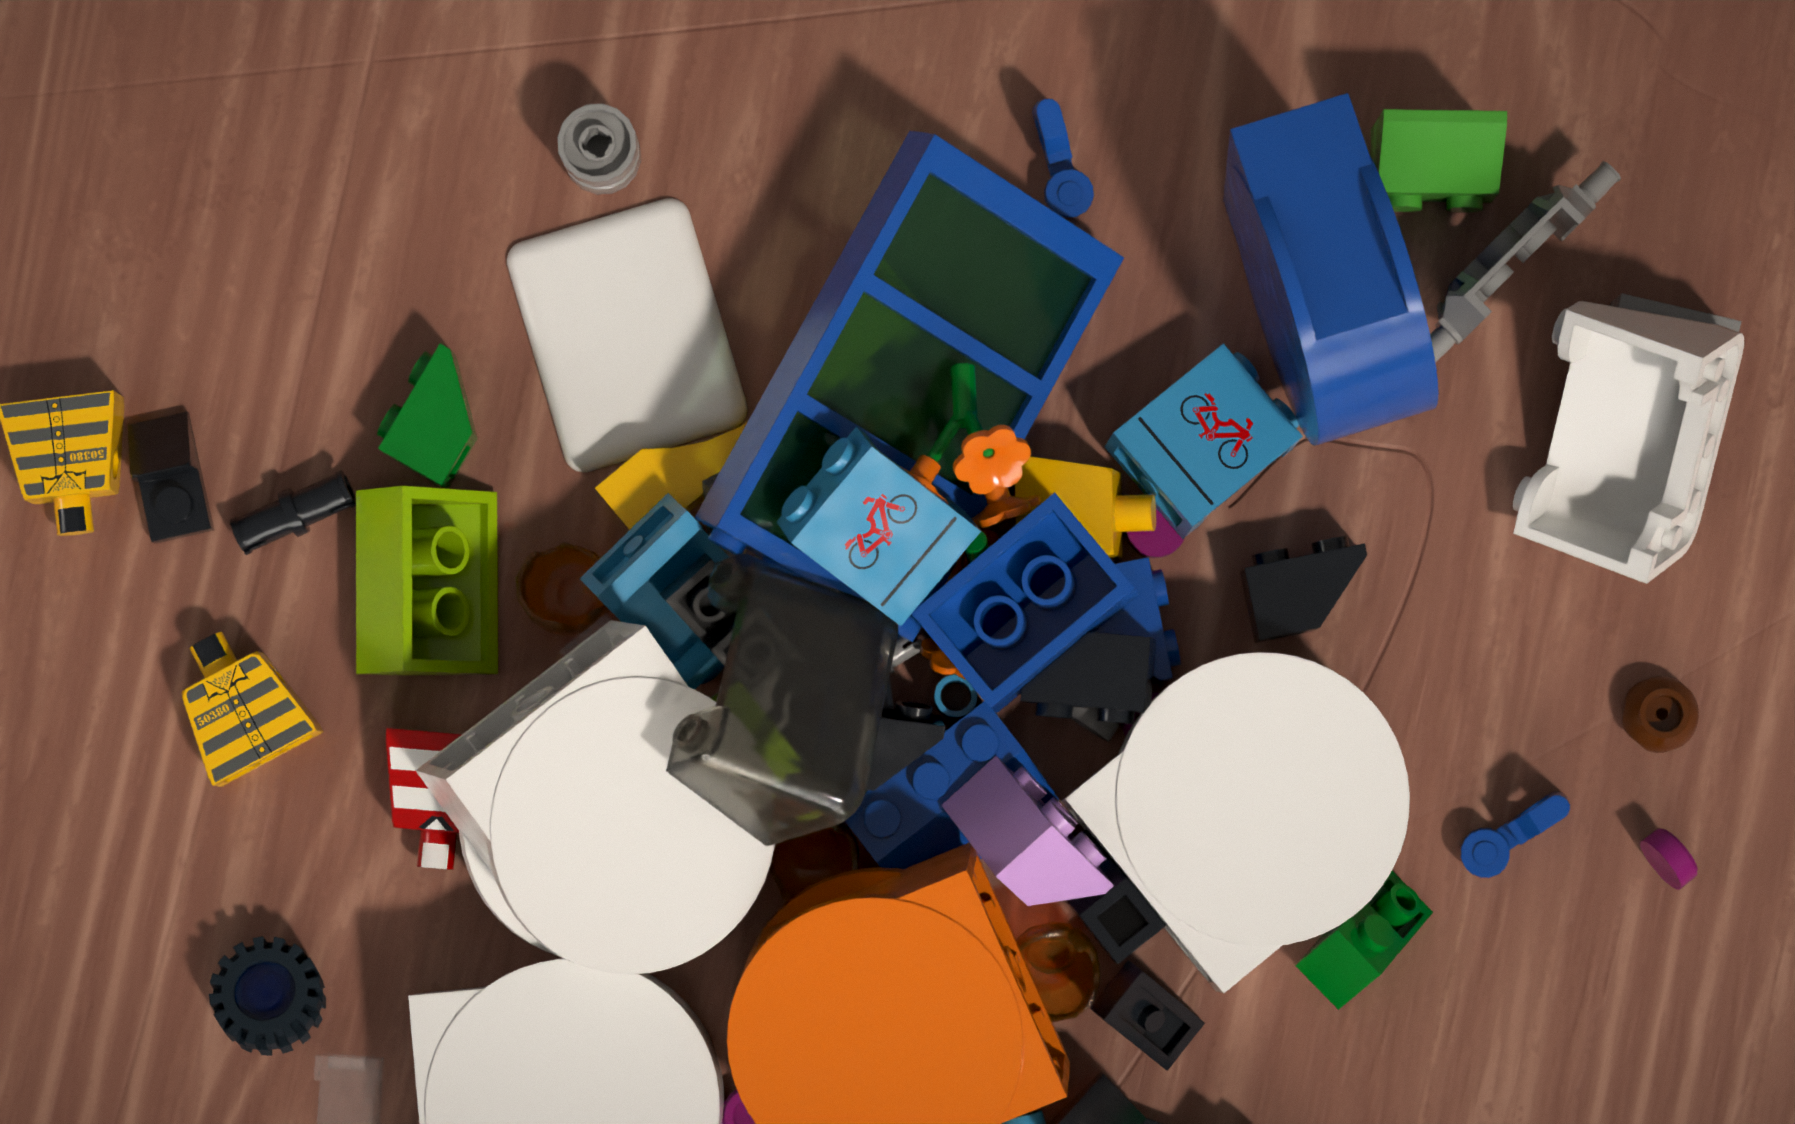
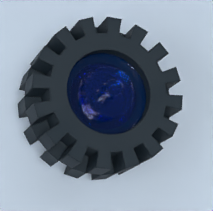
M263 936L253 938L254 945L245 947L243 942L233 947L236 952L233 957L229 959L224 955L218 962L221 971L219 975L212 973L210 985L213 988V994H209L210 1005L215 1012L213 1015L225 1034L232 1042L236 1041L242 1049L250 1053L253 1049H256L261 1055L272 1056L273 1049H280L284 1054L293 1051L291 1044L295 1041L300 1040L302 1044L311 1038L308 1031L312 1026L319 1027L322 1021L320 1010L321 1008L326 1009V996L323 993L325 986L311 958H308L303 949L295 943L293 946H289L283 938L274 937L273 942H266Z

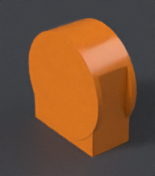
M970 842L906 869L878 867L842 872L814 883L793 896L772 916L757 937L747 958L731 1003L727 1030L729 1064L738 1094L747 1112L756 1124H1001L1067 1097L1070 1072L1069 1058L981 859Z

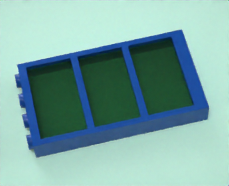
M909 131L698 510L695 519L713 529L708 539L714 544L741 557L746 548L763 558L758 569L788 586L791 585L794 578L810 586L811 589L806 597L816 604L838 615L843 606L859 615L855 626L885 643L888 642L891 634L913 642L921 625L912 614L902 626L898 625L790 543L777 524L778 519L782 516L781 512L785 501L794 490L800 486L808 485L822 468V460L828 449L837 440L847 438L855 427L862 430L878 450L899 466L910 471L920 455L927 456L953 415L951 366L958 363H970L975 366L978 419L983 429L990 430L997 425H1007L1013 429L1016 437L1025 439L1124 257L936 134ZM960 428L938 462L941 469L933 480L932 485L942 497H948L961 507L970 518H973L986 507L987 501L984 494L974 493L970 489L968 482L957 479L953 471L955 459L962 454V441L968 436L966 428ZM957 561L941 578V580L936 584V586L930 591V593L925 597V599L920 603V605L923 602H925L930 596H932L936 591H938L942 586L945 585Z

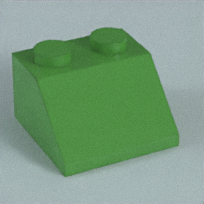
M1383 109L1371 129V158L1384 184L1394 212L1422 210V202H1446V211L1470 213L1482 211L1483 203H1491L1499 194L1507 130V111Z

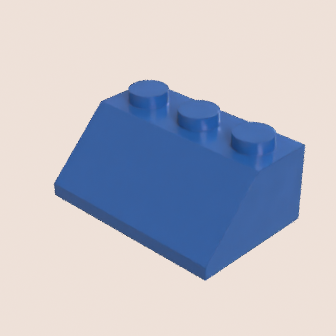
M1054 492L917 607L912 615L990 709L998 713L1021 694V688L1085 634L1095 632L1138 596L1139 593Z
M984 701L946 730L944 739L874 791L868 790L839 814L880 867L906 869L969 843L941 805L995 756L1013 773L1021 766L1027 769L1047 792L1041 799L1044 803L1048 802L1053 796L1057 800L1059 798L1002 720Z

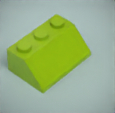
M393 486L356 491V674H498L497 492L416 486Z

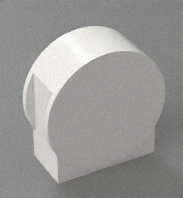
M610 620L415 770L458 828L462 854L468 873L477 892L496 918L524 941L546 952L593 970L631 975L652 973L670 969L702 955L726 937L747 914L765 882L771 865L777 827L776 804L770 776L760 751L742 725L725 708L710 697L688 687L645 625Z
M1256 652L1224 657L1201 665L1161 691L1151 701L1145 712L1140 713L1125 737L1118 755L1061 800V802L1082 828L1090 832L1127 875L1166 924L1165 930L1213 989L1225 993L1282 945L1305 941L1332 930L1354 916L1374 897L1388 878L1401 852L1409 819L1410 792L1408 774L1398 741L1381 712L1360 689L1338 673L1316 662L1292 655Z
M561 958L520 968L504 975L487 987L426 992L408 996L419 1124H722L724 1084L720 1063L709 1034L690 1006L673 989L648 973L632 975L607 973Z

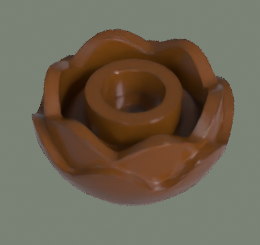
M1655 676L1635 684L1628 691L1625 698L1622 724L1627 735L1645 750L1654 753H1664L1683 746L1691 739L1697 728L1699 708L1693 693L1680 681L1667 676ZM1659 708H1663L1667 713L1664 720H1660L1656 716V711Z

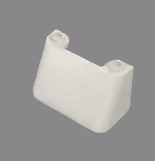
M1579 301L1564 309L1554 325L1552 342L1558 345L1559 358L1570 362L1547 463L1532 478L1529 476L1524 477L1515 492L1513 509L1518 511L1513 534L1647 584L1687 552L1697 533L1743 355L1744 335L1716 324Z

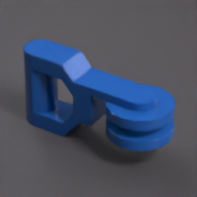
M1043 99L1033 106L1032 115L1050 174V179L1047 181L1044 189L1045 202L1049 209L1062 217H1077L1085 213L1091 206L1094 197L1093 185L1086 175L1073 168L1071 161L1073 157L1070 150L1068 133L1059 104L1053 99Z
M1559 791L1551 792L1496 830L1492 828H1479L1471 831L1465 837L1461 846V859L1465 868L1471 874L1480 878H1491L1500 874L1508 864L1512 848L1518 844L1522 845L1529 839L1539 835L1568 815L1570 804L1567 796Z

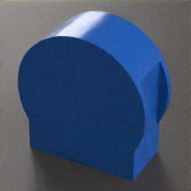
M1349 94L1339 95L1230 129L1223 202L1240 250L1252 298L1272 360L1292 411L1308 441L1313 446L1320 445L1435 409L1438 404L1439 395L1437 369L1420 291L1396 215L1381 177L1368 152Z

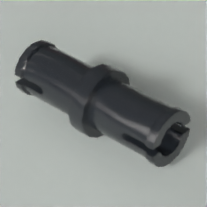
M340 470L335 472L334 475L297 492H293L291 488H288L278 493L279 500L239 518L231 519L230 525L241 550L244 551L245 555L253 553L254 550L291 533L299 537L310 532L309 525L349 507H355L356 496L347 476Z

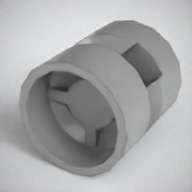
M587 104L574 110L562 123L557 137L558 153L570 179L582 190L596 195L613 194L627 187L636 177L641 163L640 144L629 118L617 108L605 104Z

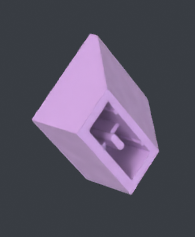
M995 756L941 805L994 875L1027 906L1106 894L1114 886L1099 867L1106 859L1104 854L1082 831L1076 836L1072 834L1078 822L1054 796L1046 803L1041 800L1047 792L1023 766L1013 773Z

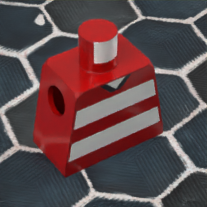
M386 728L393 828L420 830L417 867L454 870L456 839L459 830L415 770L462 734Z

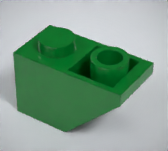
M440 343L433 355L425 351L420 356L408 378V383L414 386L403 407L397 404L392 405L382 420L377 435L383 438L378 448L383 454L438 486L449 489L478 437L457 357L451 349Z
M1392 870L1383 886L1360 911L1341 925L1322 934L1295 966L1339 1010L1384 972L1433 914V911Z

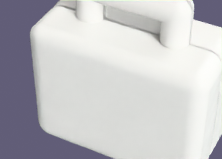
M674 198L661 199L518 242L510 249L507 255V268L566 463L573 470L591 472L627 461L641 449L671 448L734 429L743 423L748 412L746 398L691 215L683 202Z

